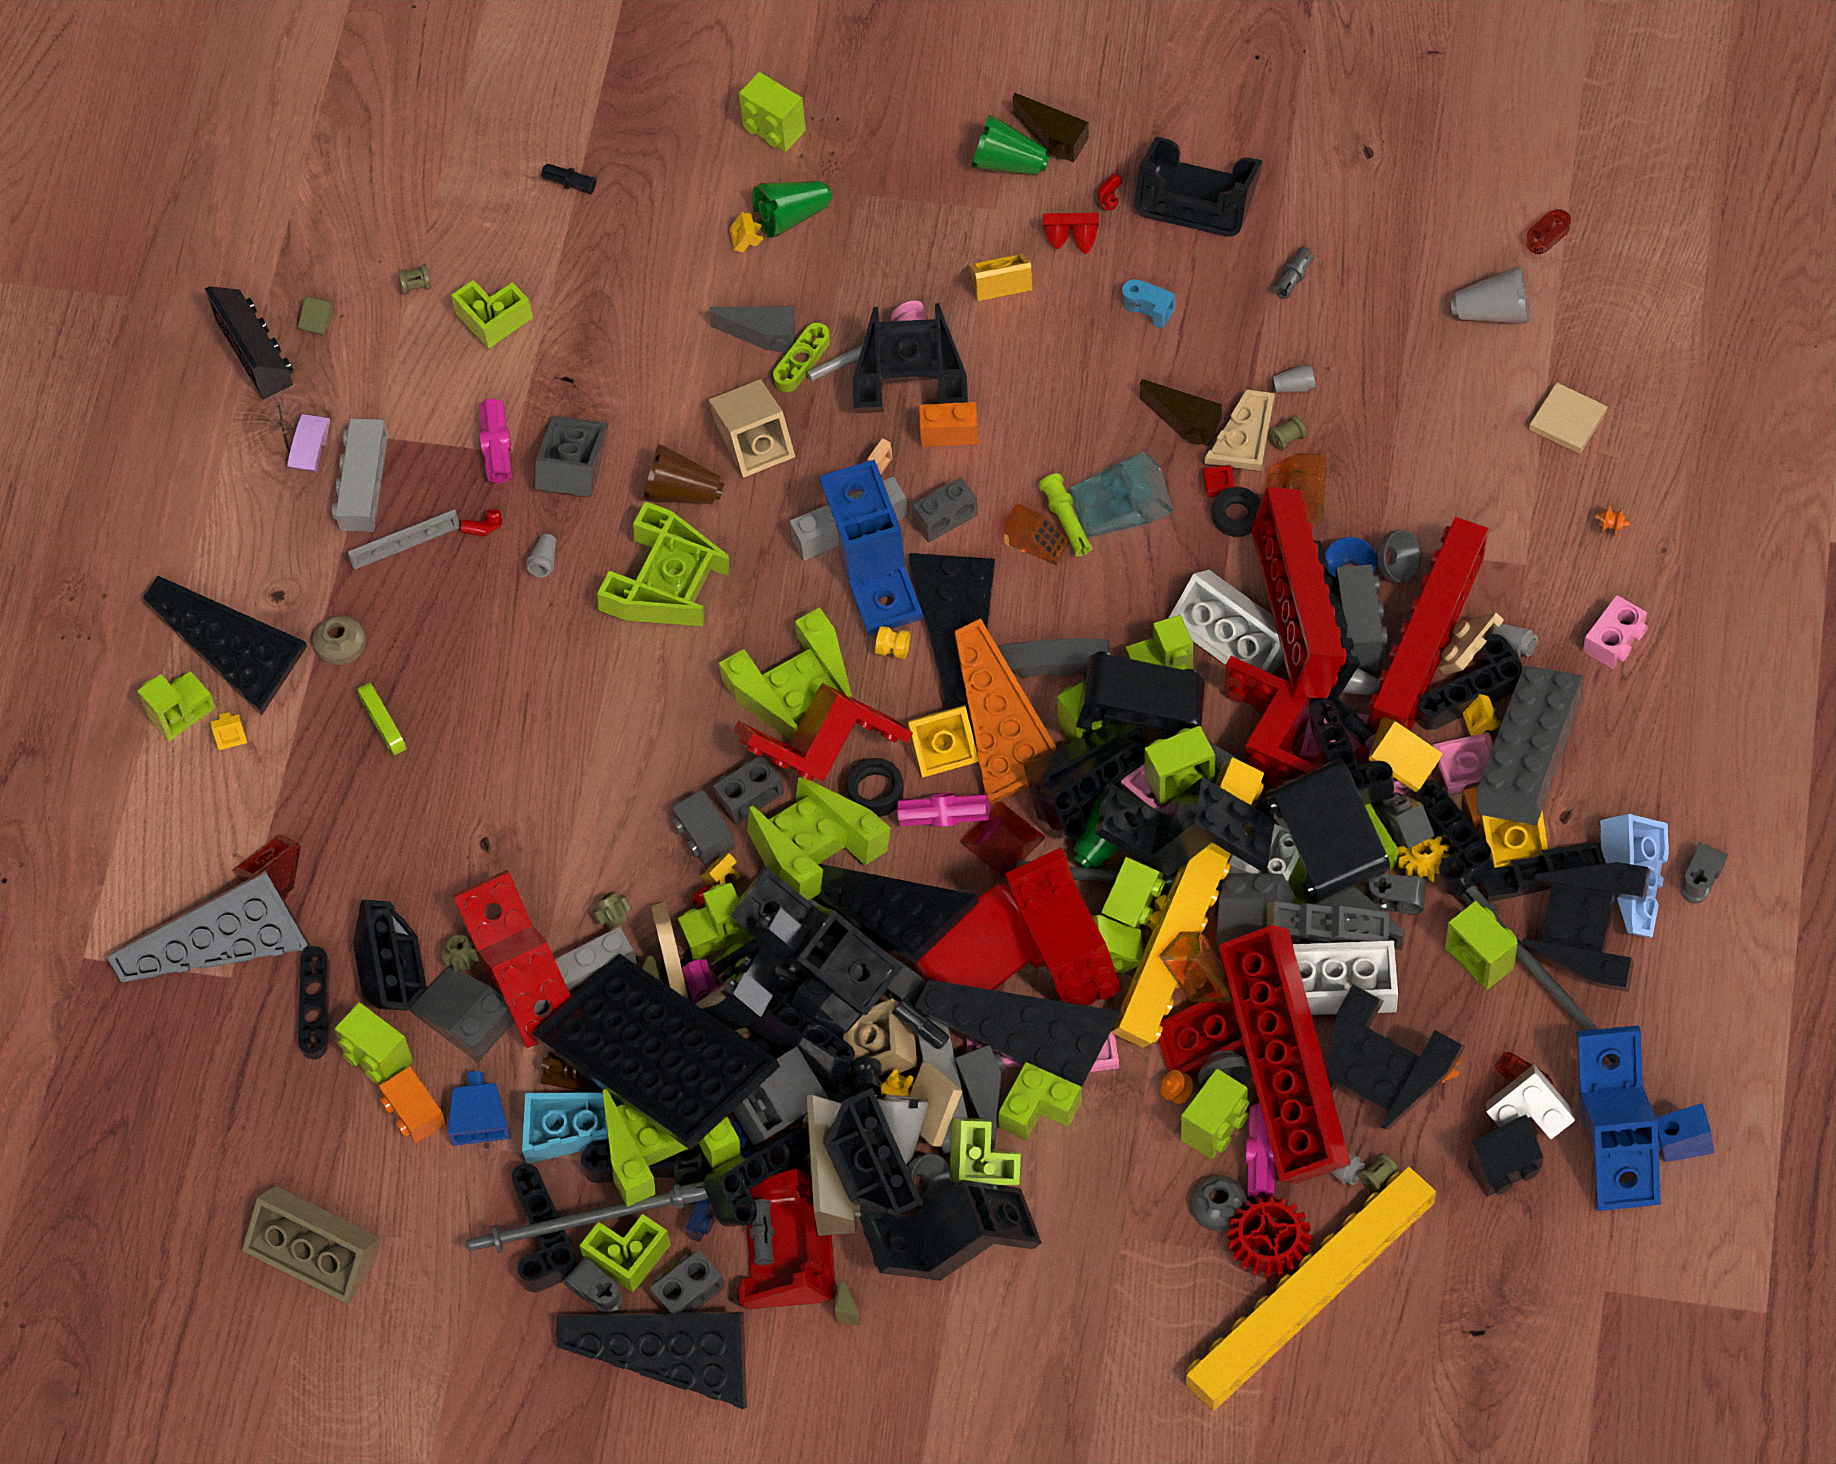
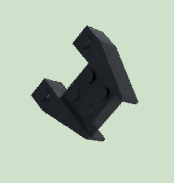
M939 303L935 304V319L880 322L878 307H873L853 377L855 413L884 412L882 382L938 379L939 404L968 402L967 374Z
M1613 862L1535 874L1534 879L1538 884L1552 887L1542 941L1523 939V945L1527 949L1598 987L1629 992L1634 967L1633 959L1631 957L1605 953L1615 897L1645 902L1651 874L1649 868Z
M781 907L771 914H763L751 930L710 964L708 968L719 976L720 982L710 991L707 997L697 1002L696 1005L734 1031L745 1028L761 1018L773 996L765 989L771 976L781 961L797 951L808 930Z
M1352 984L1337 1012L1326 1070L1332 1094L1338 1083L1388 1110L1389 1113L1381 1127L1389 1130L1451 1074L1466 1046L1434 1030L1421 1055L1418 1056L1369 1028L1384 1000Z

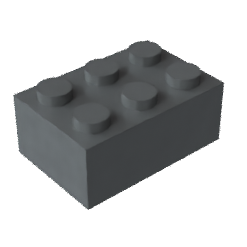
M1372 564L1337 567L1334 594H1338L1348 624L1346 638H1352L1354 643L1351 654L1359 658L1360 665L1358 668L1363 671L1379 670L1380 659H1385L1384 644H1387L1386 626H1381V618L1384 617L1383 602L1378 601L1377 593H1380L1379 576H1374Z

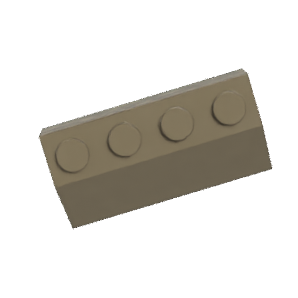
M807 1095L813 1204L818 1236L856 1233L855 1222L860 1221V1205L850 1202L824 1144L842 1103L815 1095Z
M275 1186L257 1197L242 1251L348 1304L374 1265L381 1238Z

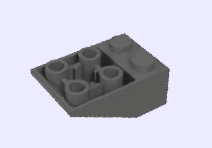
M798 1047L777 1058L780 1067L733 1110V1113L754 1146L807 1114V1095L829 1099Z

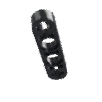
M317 946L305 949L300 958L298 1043L302 1054L306 1058L313 1060L321 1058L327 1052L330 963L325 950ZM313 957H319L320 960L317 961L316 970L318 974L313 973L310 962H313ZM312 983H320L323 986L320 993L316 995H310L306 990ZM310 1011H320L322 1013L320 1020L314 1023L306 1021V1015ZM310 1031L315 1032L318 1042L315 1044L314 1049H310L308 1046L312 1041Z

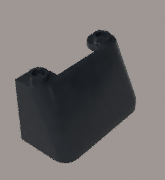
M1156 136L1139 165L1134 200L1136 211L1143 217L1223 236L1237 235L1244 224L1261 174L1263 161L1247 157L1241 158L1235 163L1232 174L1180 162V148L1174 141Z
M1105 651L1096 652L1089 656L1086 664L1076 727L1091 730L1093 722L1102 721V726H1108L1109 720L1167 731V739L1173 737V735L1175 736L1185 728L1201 727L1205 678L1194 669L1182 670L1117 657Z
M1342 758L1330 761L1266 792L1265 804L1271 815L1276 814L1278 818H1283L1307 871L1305 874L1306 881L1302 882L1303 889L1309 899L1313 898L1315 904L1380 877L1390 870L1387 853L1350 771Z

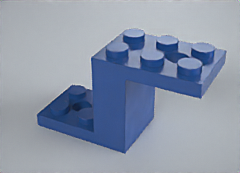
M875 459L819 476L821 487L837 527L841 564L867 635L870 636L878 633L880 626L893 629L922 620L923 612L905 568L902 530ZM853 490H860L864 493L862 497L857 499L848 496ZM889 596L894 599V602L885 606L880 604L879 600L882 597Z
M1636 1025L1577 1031L1580 1117L1594 1151L1597 1210L1661 1205L1658 1120L1643 1088L1640 1027ZM1612 1053L1618 1056L1616 1062L1611 1065L1602 1063L1603 1057L1607 1054ZM1630 1171L1635 1173L1634 1179L1630 1182L1619 1181V1177L1624 1172Z

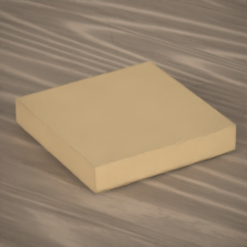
M1556 383L1530 423L1529 430L1581 454L1605 416L1608 406Z
M922 1062L910 1097L920 1098V1101L928 1100V1109L920 1135L932 1146L941 1147L962 1090L931 1063Z

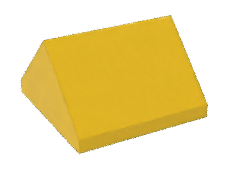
M1023 253L969 264L978 301L1032 290L1031 262Z
M965 705L908 721V729L913 732L910 744L922 778L979 762Z
M1384 717L1380 720L1368 760L1371 762H1387L1392 767L1393 777L1417 792L1443 753L1396 721Z
M1541 812L1537 825L1484 815L1480 817L1479 833L1492 850L1495 868L1506 867L1511 860L1537 857L1542 850L1548 849L1543 812Z

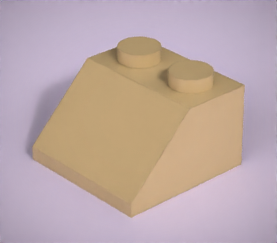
M894 999L874 1005L867 1015H862L846 1034H843L844 1041L849 1043L855 1050L853 1060L860 1057L876 1058L882 1064L881 1075H890L895 1068L900 1073L917 1067L915 1034L912 1033L913 1030L908 1025L891 1014L899 1003ZM851 1066L848 1070V1074H851Z

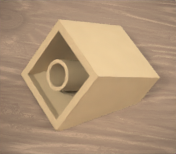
M761 379L709 399L715 423L743 478L795 458L783 411Z

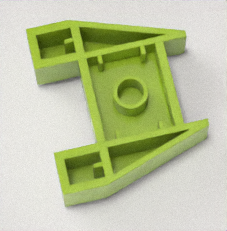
M645 501L633 523L634 541L649 546L652 550L636 580L612 571L608 572L597 593L598 609L603 613L624 621L703 626L705 623L704 606L694 602L711 570L726 576L729 575V555L671 510Z
M820 607L795 621L797 639L805 651L762 675L745 649L719 662L722 681L735 700L790 741L821 683L852 697L835 628Z
M802 776L798 778L796 803L769 820L754 806L749 807L747 832L765 866L808 901L820 894L823 869L818 864L846 847L864 865L888 852L891 828L873 811Z
M604 1089L603 1099L613 1179L626 1206L629 1207L656 1194L654 1177L648 1166L688 1148L627 1105L622 1104L616 1107L610 1093ZM728 1117L723 1119L698 1143L712 1169L740 1154V1139Z

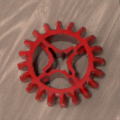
M1272 1194L1268 1197V1202H1263V1199L1258 1195L1256 1197V1205L1247 1200L1244 1203L1245 1210L1237 1208L1235 1211L1237 1218H1231L1229 1221L1231 1229L1227 1230V1239L1231 1241L1228 1242V1250L1234 1251L1233 1260L1235 1262L1242 1261L1241 1268L1243 1271L1253 1267L1252 1275L1254 1277L1260 1271H1264V1276L1267 1280L1270 1278L1271 1272H1276V1275L1281 1278L1283 1276V1269L1292 1274L1295 1270L1294 1264L1299 1265L1304 1259L1303 1256H1307L1310 1253L1308 1244L1312 1243V1235L1308 1232L1311 1231V1225L1308 1222H1304L1306 1219L1305 1213H1296V1203L1287 1207L1285 1197L1281 1198L1279 1203L1274 1202ZM1271 1218L1278 1219L1284 1223H1276ZM1257 1220L1260 1221V1226L1257 1229L1252 1230L1251 1234L1244 1235L1249 1225ZM1265 1227L1267 1229L1268 1234H1270V1237L1274 1238L1273 1246L1271 1240H1269L1268 1236L1265 1235ZM1295 1238L1293 1245L1284 1253L1279 1254V1247L1288 1243L1289 1239ZM1255 1251H1263L1267 1254V1256L1258 1254Z

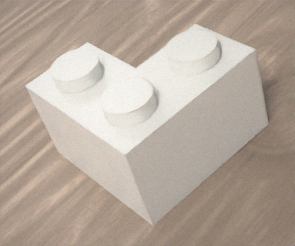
M1535 1064L1486 1102V1112L1499 1127L1526 1114L1528 1118L1531 1116L1550 1139H1553L1575 1121L1574 1110Z

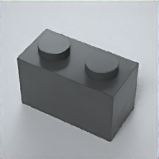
M704 790L672 806L674 818L671 819L673 827L679 835L684 833L688 840L686 845L694 858L699 856L704 865L735 848L732 832Z

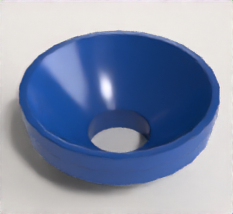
M1356 537L1338 539L1330 544L1325 552L1328 563L1327 575L1331 576L1334 582L1337 567H1343L1347 564L1355 566L1372 564L1373 574L1377 568V555L1373 547L1368 542Z

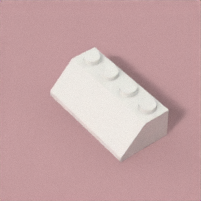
M1210 570L1192 575L1169 618L1181 614L1192 641L1222 663L1226 664L1232 655L1272 674L1284 662L1273 615Z
M1394 941L1293 944L1311 1015L1337 1014L1352 984L1384 1000L1378 1013L1397 1012L1398 986Z

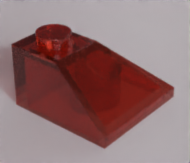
M1000 801L990 811V819L980 821L960 842L1005 879V873L1015 869L1017 861H1023L1045 839V836Z
M278 834L232 871L244 882L267 870L283 899L286 900L288 897L287 893L294 889L301 846L298 842Z

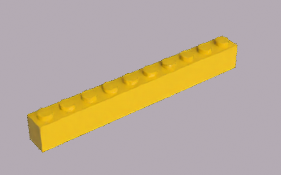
M1232 757L1223 763L1215 784L1251 805L1253 799L1257 800L1263 790L1264 784L1261 783L1264 773ZM1211 843L1178 869L1119 1011L1121 1013L1111 1033L1141 1048L1152 1044V1042L1156 1043L1163 1029L1160 1026L1163 1015H1168L1173 1006L1174 999L1171 996L1174 989L1179 988L1185 977V972L1182 971L1186 960L1190 961L1196 951L1197 945L1194 944L1197 934H1201L1207 924L1208 918L1205 915L1208 907H1212L1218 898L1219 890H1216L1220 879L1223 880L1230 869V864L1227 862L1231 853Z
M1409 1166L1402 1173L1399 1171L1394 1173L1387 1181V1187L1380 1194L1375 1192L1366 1200L1365 1208L1358 1214L1354 1212L1349 1215L1342 1225L1343 1228L1336 1235L1334 1233L1329 1234L1321 1243V1249L1314 1256L1311 1253L1308 1254L1300 1262L1298 1271L1292 1276L1289 1274L1284 1276L1277 1284V1290L1270 1297L1265 1295L1254 1306L1255 1311L1247 1318L1242 1316L1238 1319L1231 1329L1232 1332L1225 1339L1222 1337L1218 1338L1211 1345L1210 1353L1203 1360L1198 1358L1188 1367L1186 1371L1188 1373L1186 1375V1386L1214 1412L1435 1203L1436 1190Z

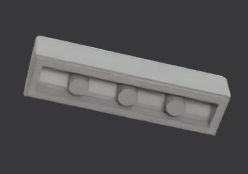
M454 509L346 552L353 570L459 529L460 524L456 510Z

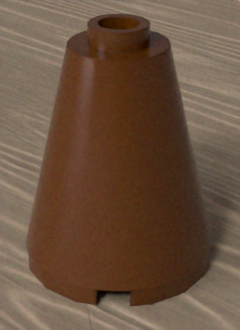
M657 445L656 455L651 465L643 499L648 501L713 504L714 499L720 500L724 483L719 482L721 476L666 446Z

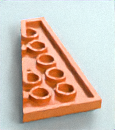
M980 618L956 630L955 640L985 794L988 793L990 805L1028 787L1024 765L1057 750V747Z

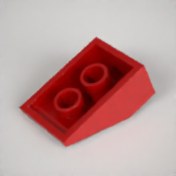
M1230 987L1160 1023L1163 1029L1158 1041L1168 1072L1178 1070L1182 1074L1189 1076L1199 1074L1205 1061L1209 1059V1055L1218 1051L1233 1050L1235 1053L1248 1059Z

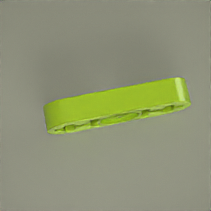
M813 323L807 326L774 369V385L779 391L791 392L795 390L807 375L806 372L812 369L828 348L830 333L826 325ZM819 334L822 335V339L818 337L813 342L812 336L817 337L819 336ZM798 353H806L810 356L805 362H798L794 359ZM791 372V379L786 378L784 381L781 379V376L787 377Z
M368 682L356 688L364 707L391 754L396 756L406 751L407 747L401 734L372 684Z

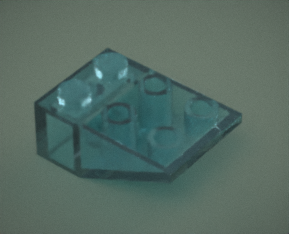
M1145 451L1069 488L1080 524L1087 538L1149 524L1174 511L1159 463Z

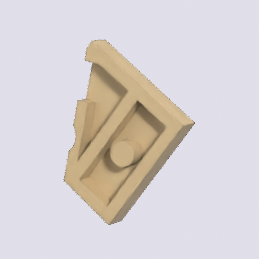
M1495 612L1458 623L1453 631L1454 636L1450 644L1446 646L1441 654L1442 659L1437 668L1445 675L1464 670L1473 656L1487 642L1482 637L1489 627H1499L1504 619Z

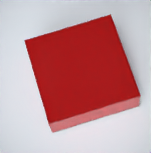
M1231 465L1203 468L1207 498L1216 497L1221 491L1235 487Z

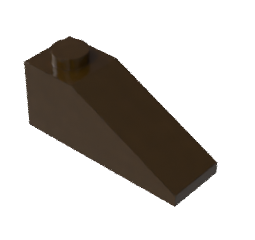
M1014 93L1013 113L1049 153L1059 159L1075 162L1089 139V122Z
M1144 379L1141 380L1140 399L1183 439H1187L1196 445L1202 444L1210 447L1222 420V404Z

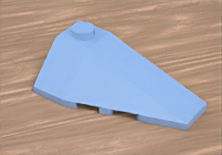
M1632 814L1600 820L1601 850L1605 863L1621 862L1645 866L1651 872L1645 902L1617 898L1628 934L1651 938L1653 937L1659 906L1655 899L1657 888L1663 886L1664 880L1660 875L1662 863L1667 862L1669 855L1668 823Z

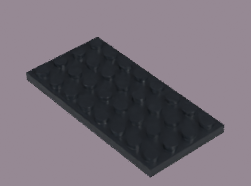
M620 953L531 1033L534 1040L601 1088L606 1089L612 1096L689 1150L696 1146L780 1067L775 1057Z

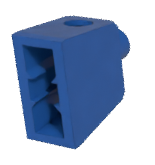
M482 1071L467 1073V1086L456 1087L452 1092L448 1134L452 1146L511 1139L497 1085L495 1083L485 1084V1075Z
M1703 1103L1657 1117L1658 1145L1666 1162L1715 1153L1712 1133Z

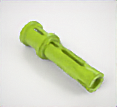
M1059 473L1048 475L1039 482L1038 486L1042 492H1045L1049 500L1048 507L1050 511L1057 514L1075 555L1078 557L1083 556L1082 549L1086 555L1092 550V545L1089 543L1072 508L1073 498L1071 494L1066 492L1062 484L1064 479Z

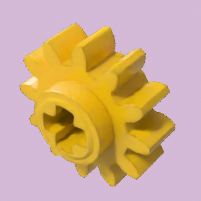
M1439 836L1435 840L1429 838L1409 849L1404 846L1398 847L1399 869H1406V876H1412L1413 874L1421 878L1428 876V879L1433 882L1435 880V873L1440 875L1439 866L1441 862L1450 856V845H1442L1443 837Z

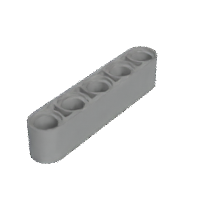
M929 1016L928 1019L949 1035V1039L941 1049H936L917 1033L923 1063H931L961 1089L948 1026ZM963 1094L960 1096L952 1118H968ZM952 1120L941 1146L943 1154L951 1153Z

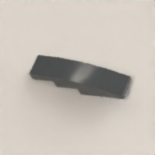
M1051 639L997 646L1013 674L1019 673L1023 678L1051 673L1055 678L1083 673L1085 672L1090 655L1099 651L1110 653L1108 639Z
M1276 901L1267 903V926L1276 925L1289 929L1290 936L1352 942L1389 941V912L1345 906L1298 905Z

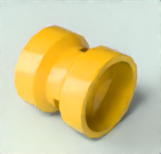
M880 626L876 639L875 654L885 656L893 653L895 658L905 660L910 645V631L900 630L896 633L890 627Z

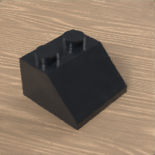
M1525 1114L1471 1142L1468 1168L1487 1197L1494 1193L1497 1195L1503 1194L1513 1186V1183L1521 1179L1524 1181L1530 1180L1540 1172L1543 1155L1527 1115Z

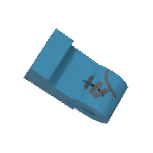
M1137 279L1129 280L1123 285L1122 294L1125 309L1129 312H1141L1152 317L1153 325L1163 329L1176 309L1175 294Z

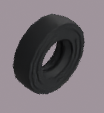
M1243 487L1227 488L1221 491L1213 501L1211 506L1212 521L1216 528L1225 535L1243 537L1251 534L1252 524L1261 500L1250 489ZM1232 504H1242L1247 508L1248 514L1241 520H1234L1227 516L1226 509Z

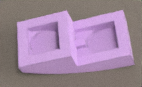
M301 415L287 464L289 468L311 472L318 471L322 446L325 447L330 424L329 418Z

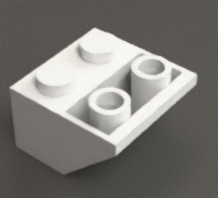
M1274 824L1269 863L1262 871L1233 855L1229 862L1230 869L1228 873L1283 874L1288 882L1300 859L1289 831L1284 827Z

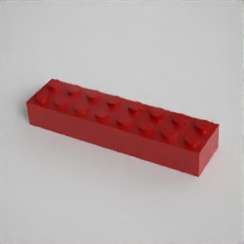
M1267 487L1253 521L1251 532L1293 696L1328 698L1332 687H1335L1337 684L1340 667L1344 666L1346 662V650L1342 648L1340 641L1341 631L1336 626L1334 618L1335 608L1329 600V586L1324 581L1323 564L1318 559V545L1313 540L1312 523L1307 518V504L1303 502L1300 489Z
M1458 517L1454 518L1451 527H1445L1441 537V542L1443 543L1441 550H1435L1431 560V566H1433L1431 573H1425L1420 587L1423 590L1421 596L1414 598L1410 613H1412L1410 621L1405 620L1402 626L1400 645H1394L1389 661H1392L1390 668H1384L1379 681V685H1381L1379 694L1374 692L1370 700L1368 709L1371 711L1367 723L1371 724V729L1376 733L1380 720L1384 717L1396 721L1411 732L1417 718L1419 700L1428 692L1442 659L1441 654L1449 643L1485 558L1488 527Z
M1269 925L1219 944L1280 1181L1298 1184L1350 1166L1348 1151L1289 929Z

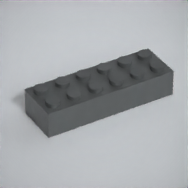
M1524 665L1477 788L1478 815L1537 825L1582 703V675Z

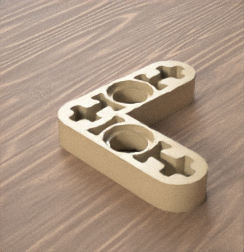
M662 902L651 905L670 988L679 994L681 993L682 996L689 1000L666 903Z

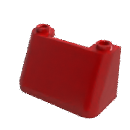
M1004 883L996 884L978 898L979 903L917 963L914 962L916 973L926 983L928 980L995 990L1029 962L1036 968L1045 967L1021 919L1013 894Z
M796 1168L773 1175L751 1188L750 1192L753 1200L766 1199L771 1202V1226L775 1228V1235L772 1237L774 1262L770 1265L754 1264L753 1238L750 1237V1229L753 1226L752 1224L747 1225L750 1278L742 1279L737 1288V1298L740 1305L752 1310L817 1304L833 1300L836 1295L832 1235L818 1236L814 1215L812 1177Z

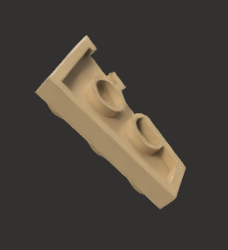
M1254 390L1245 391L1232 412L1231 419L1224 430H1221L1212 450H1209L1205 456V464L1231 465L1234 468L1262 471L1275 393Z

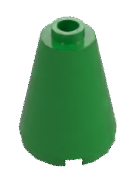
M989 114L971 167L1038 175L1040 170L1045 172L1050 156L1045 154L1047 150L1045 147Z
M822 181L760 183L752 189L754 213L759 211L762 220L757 222L761 225L760 229L768 238L777 237L828 208L832 200L829 186L825 185Z
M1103 792L1098 795L1087 818L1085 834L1077 839L1072 850L1076 855L1073 858L1074 861L1083 868L1092 867L1096 869L1120 850L1117 846L1095 834Z

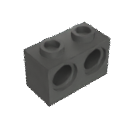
M962 477L912 504L914 523L928 542L978 516L977 497Z
M763 755L762 757L759 756L755 759L747 760L740 769L730 775L722 776L713 785L715 800L735 825L749 816V807L754 806L759 810L784 794L782 779ZM759 777L765 778L761 782L753 781L754 779ZM733 793H739V794H741L740 796H738V797H736V798L728 797L729 795H731V794H733Z
M1393 792L1390 797L1373 805L1377 816L1394 842L1409 849L1435 836L1422 803L1401 793Z
M698 1250L693 1255H685L678 1262L677 1267L670 1273H663L654 1280L652 1287H650L652 1299L664 1313H694L722 1291L725 1285L723 1276L703 1253ZM696 1272L705 1273V1276L700 1280L690 1278ZM672 1291L681 1293L674 1300L666 1298L667 1294Z

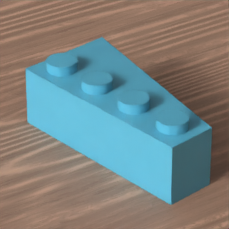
M525 1093L522 1153L526 1163L530 1164L584 1151L587 1147L593 1145L609 1144L603 1093ZM611 1095L616 1107L624 1104Z

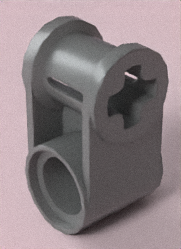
M1699 842L1682 884L1681 893L1684 899L1691 903H1701L1707 898L1715 880L1718 879L1723 870L1728 854Z
M1384 873L1380 877L1370 880L1366 896L1381 910L1417 915L1424 911L1426 881L1417 876H1400Z
M583 1257L563 1279L564 1284L575 1295L587 1301L602 1314H615L622 1307L623 1298L617 1283L587 1257Z

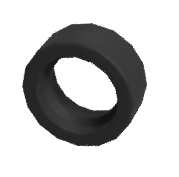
M883 758L862 760L852 768L847 778L849 800L870 809L878 817L889 815L898 808V800L903 799L904 785L900 770L892 762ZM882 775L892 781L893 789L891 794L883 799L868 800L859 795L858 784L868 776Z

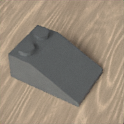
M552 416L536 458L535 489L544 490L549 493L562 492L575 496H592L597 482L608 423Z
M1227 873L1219 898L1214 964L1216 969L1225 970L1219 944L1267 927L1268 902L1276 901L1293 904L1295 894L1283 874Z
M451 966L440 975L409 1009L412 1014L477 1063L514 1024L506 1002L500 993L459 970L455 972Z

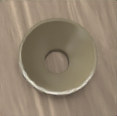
M345 615L331 616L323 620L316 627L313 634V647L317 656L322 661L331 665H344L354 661L361 655L366 645L365 632L360 623L352 617ZM334 627L345 629L343 636L340 638H331L328 634Z

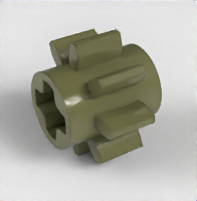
M611 891L595 900L598 908L592 910V913L597 923H600V925L606 923L610 929L628 920L626 912L632 908L626 896H623V894L617 896L615 891Z
M467 934L451 936L446 945H442L444 952L442 958L445 966L453 965L455 972L458 970H470L474 966L475 961L480 960L478 952L472 940H468Z

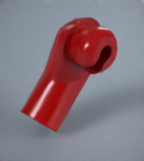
M1112 173L1097 190L1099 204L1105 210H1113L1118 204L1119 200L1115 197L1114 191L1122 184V180L1117 174Z
M489 509L486 513V518L480 522L463 519L460 531L465 534L487 536L500 528L503 521L501 512L497 509Z

